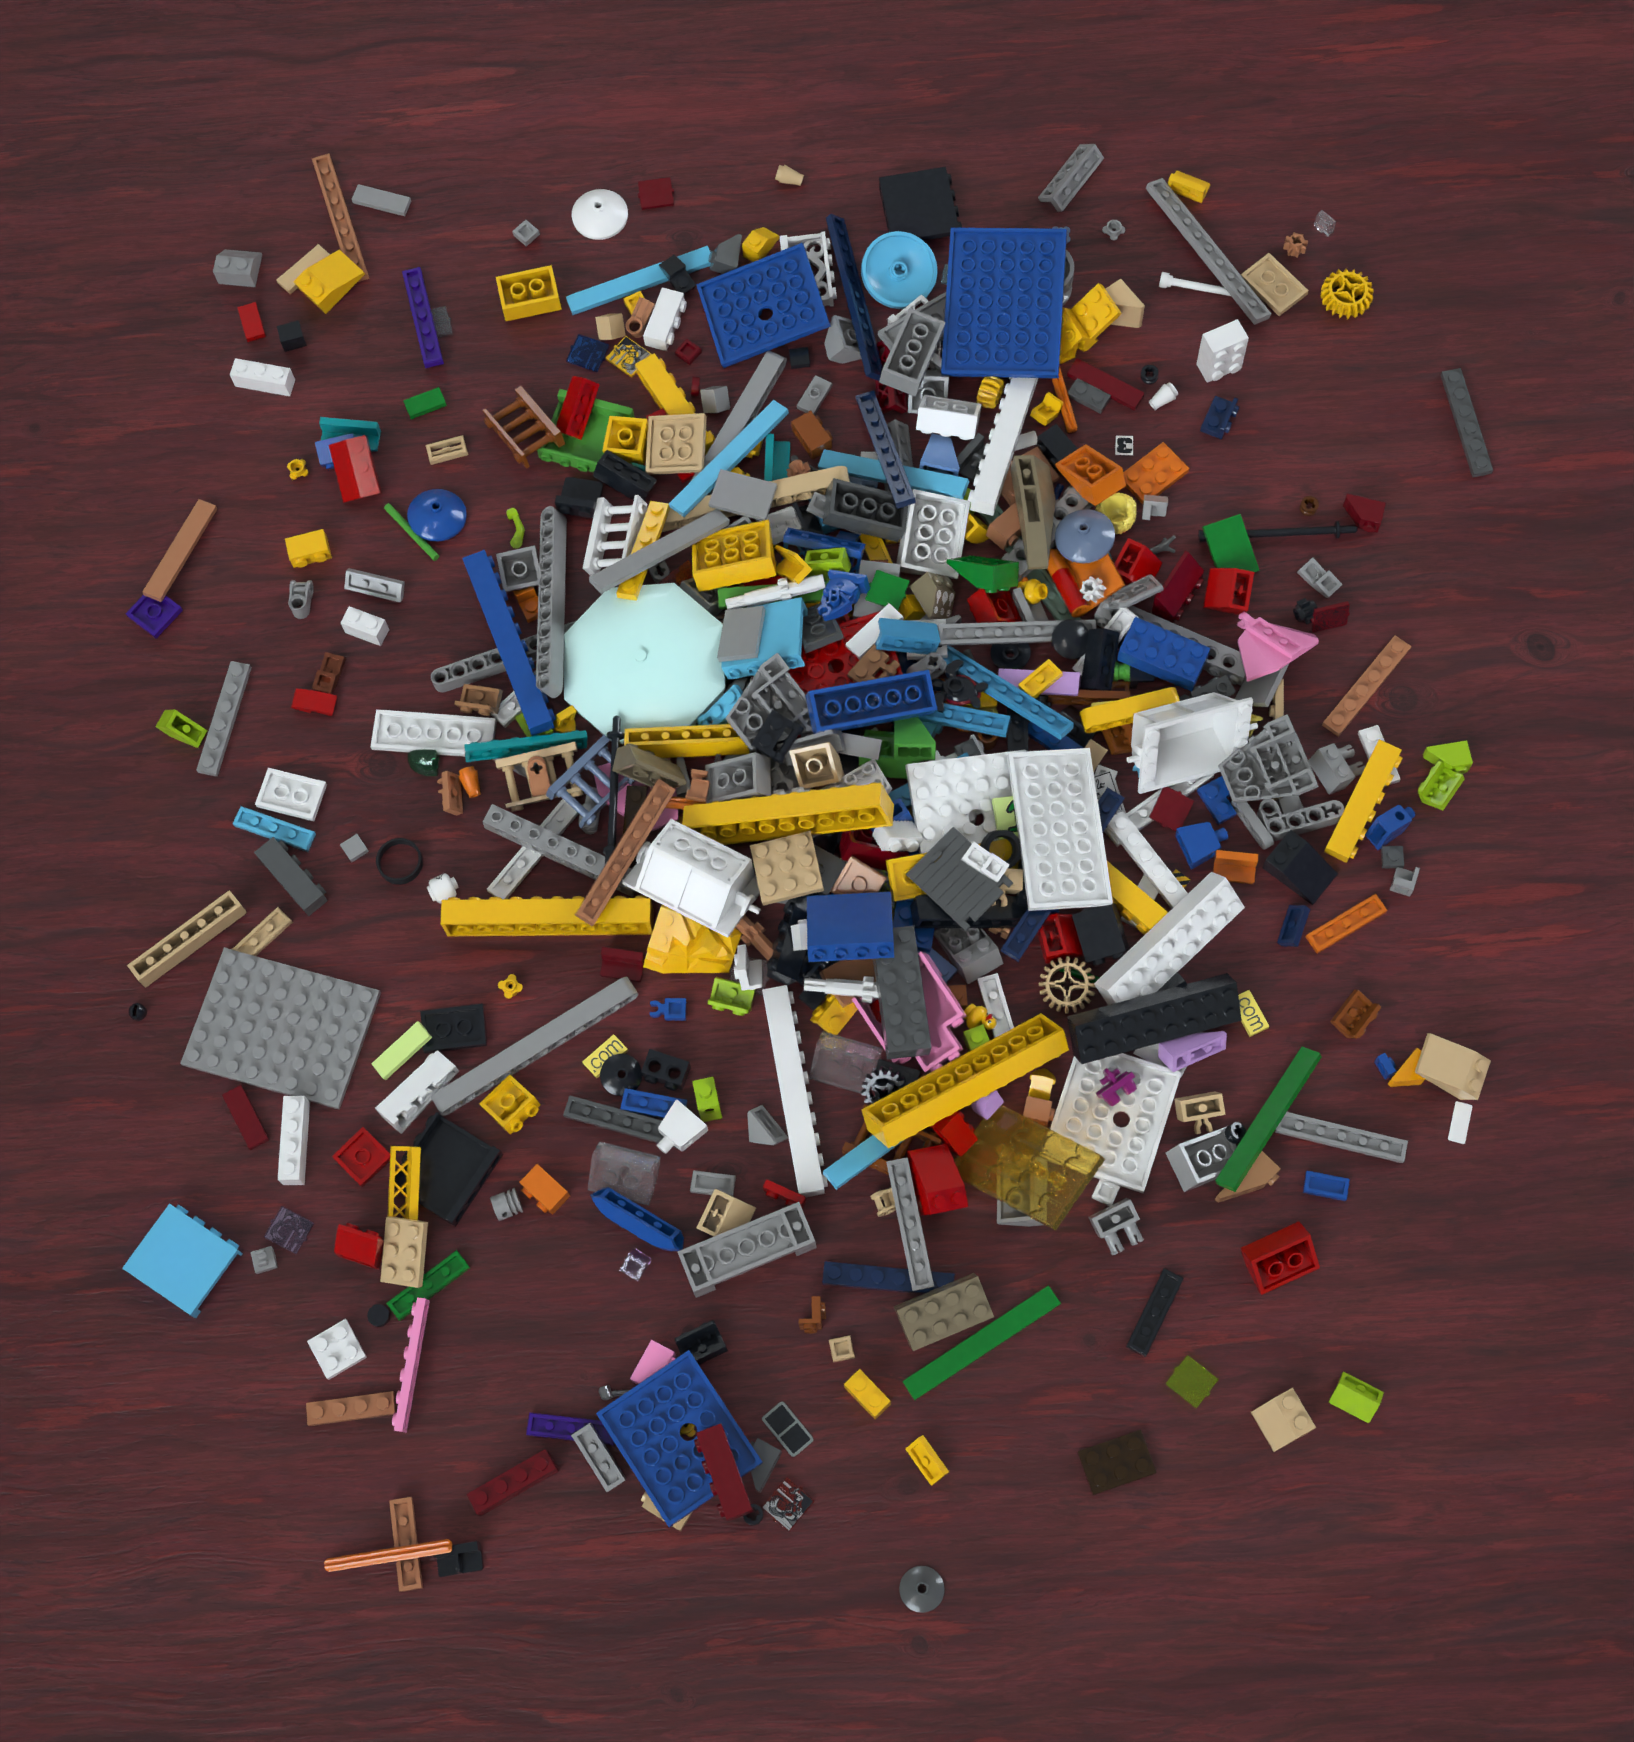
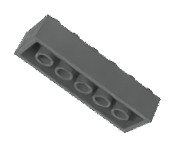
M914 926L893 928L894 958L873 959L886 1058L897 1059L925 1056L930 1054L932 1047Z

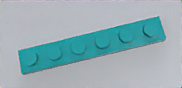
M574 730L567 733L533 735L524 738L514 737L506 740H491L481 743L472 742L464 744L466 762L506 758L571 742L576 743L577 749L587 748L586 730Z

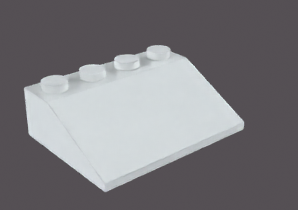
M912 489L916 503L908 505L906 531L900 538L896 564H901L900 572L914 575H924L926 572L958 579L959 573L947 564V559L962 556L970 502L968 500Z

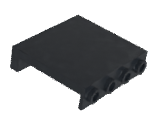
M946 166L879 177V190L888 233L901 231L911 233L922 240H930L950 236L951 228H962L961 221H957L959 211L958 206H954L953 201L956 200L954 189L951 190L950 188L952 178L951 174H947Z
M436 1111L434 1116L431 1115L427 1119L424 1131L419 1133L413 1141L414 1146L421 1147L418 1204L456 1227L503 1154L496 1147H491L442 1117ZM407 1151L401 1159V1165L407 1160ZM402 1171L395 1176V1182L399 1187L406 1182V1175Z

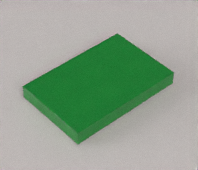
M1241 514L1202 527L1215 568H1237L1254 573L1260 571Z

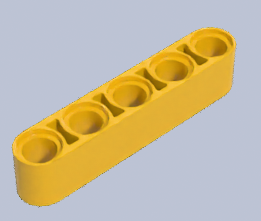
M1169 687L1088 707L1080 711V716L1085 732L1094 733L1133 723L1134 713L1179 702L1180 699L1177 689Z

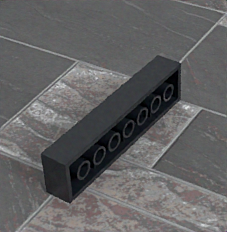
M1228 973L1067 1016L1073 1055L1080 1064L1242 1021L1237 982Z

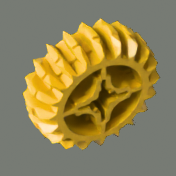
M1347 268L1344 272L1338 269L1336 274L1332 272L1322 285L1320 295L1321 299H1323L1322 305H1326V311L1332 310V316L1337 313L1339 318L1343 315L1346 316L1347 320L1350 318V315L1356 318L1358 313L1362 315L1370 307V303H1372L1374 293L1371 288L1372 282H1368V276L1362 277V272L1356 274L1355 269L1351 272H1348ZM1339 286L1336 292L1332 291L1335 287ZM1357 296H1362L1360 300L1355 301V298H1357Z

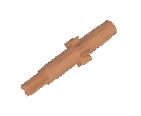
M744 915L736 926L743 934L740 939L748 947L753 944L769 960L774 950L772 949L773 944L763 934L766 929L759 922H756L754 925Z

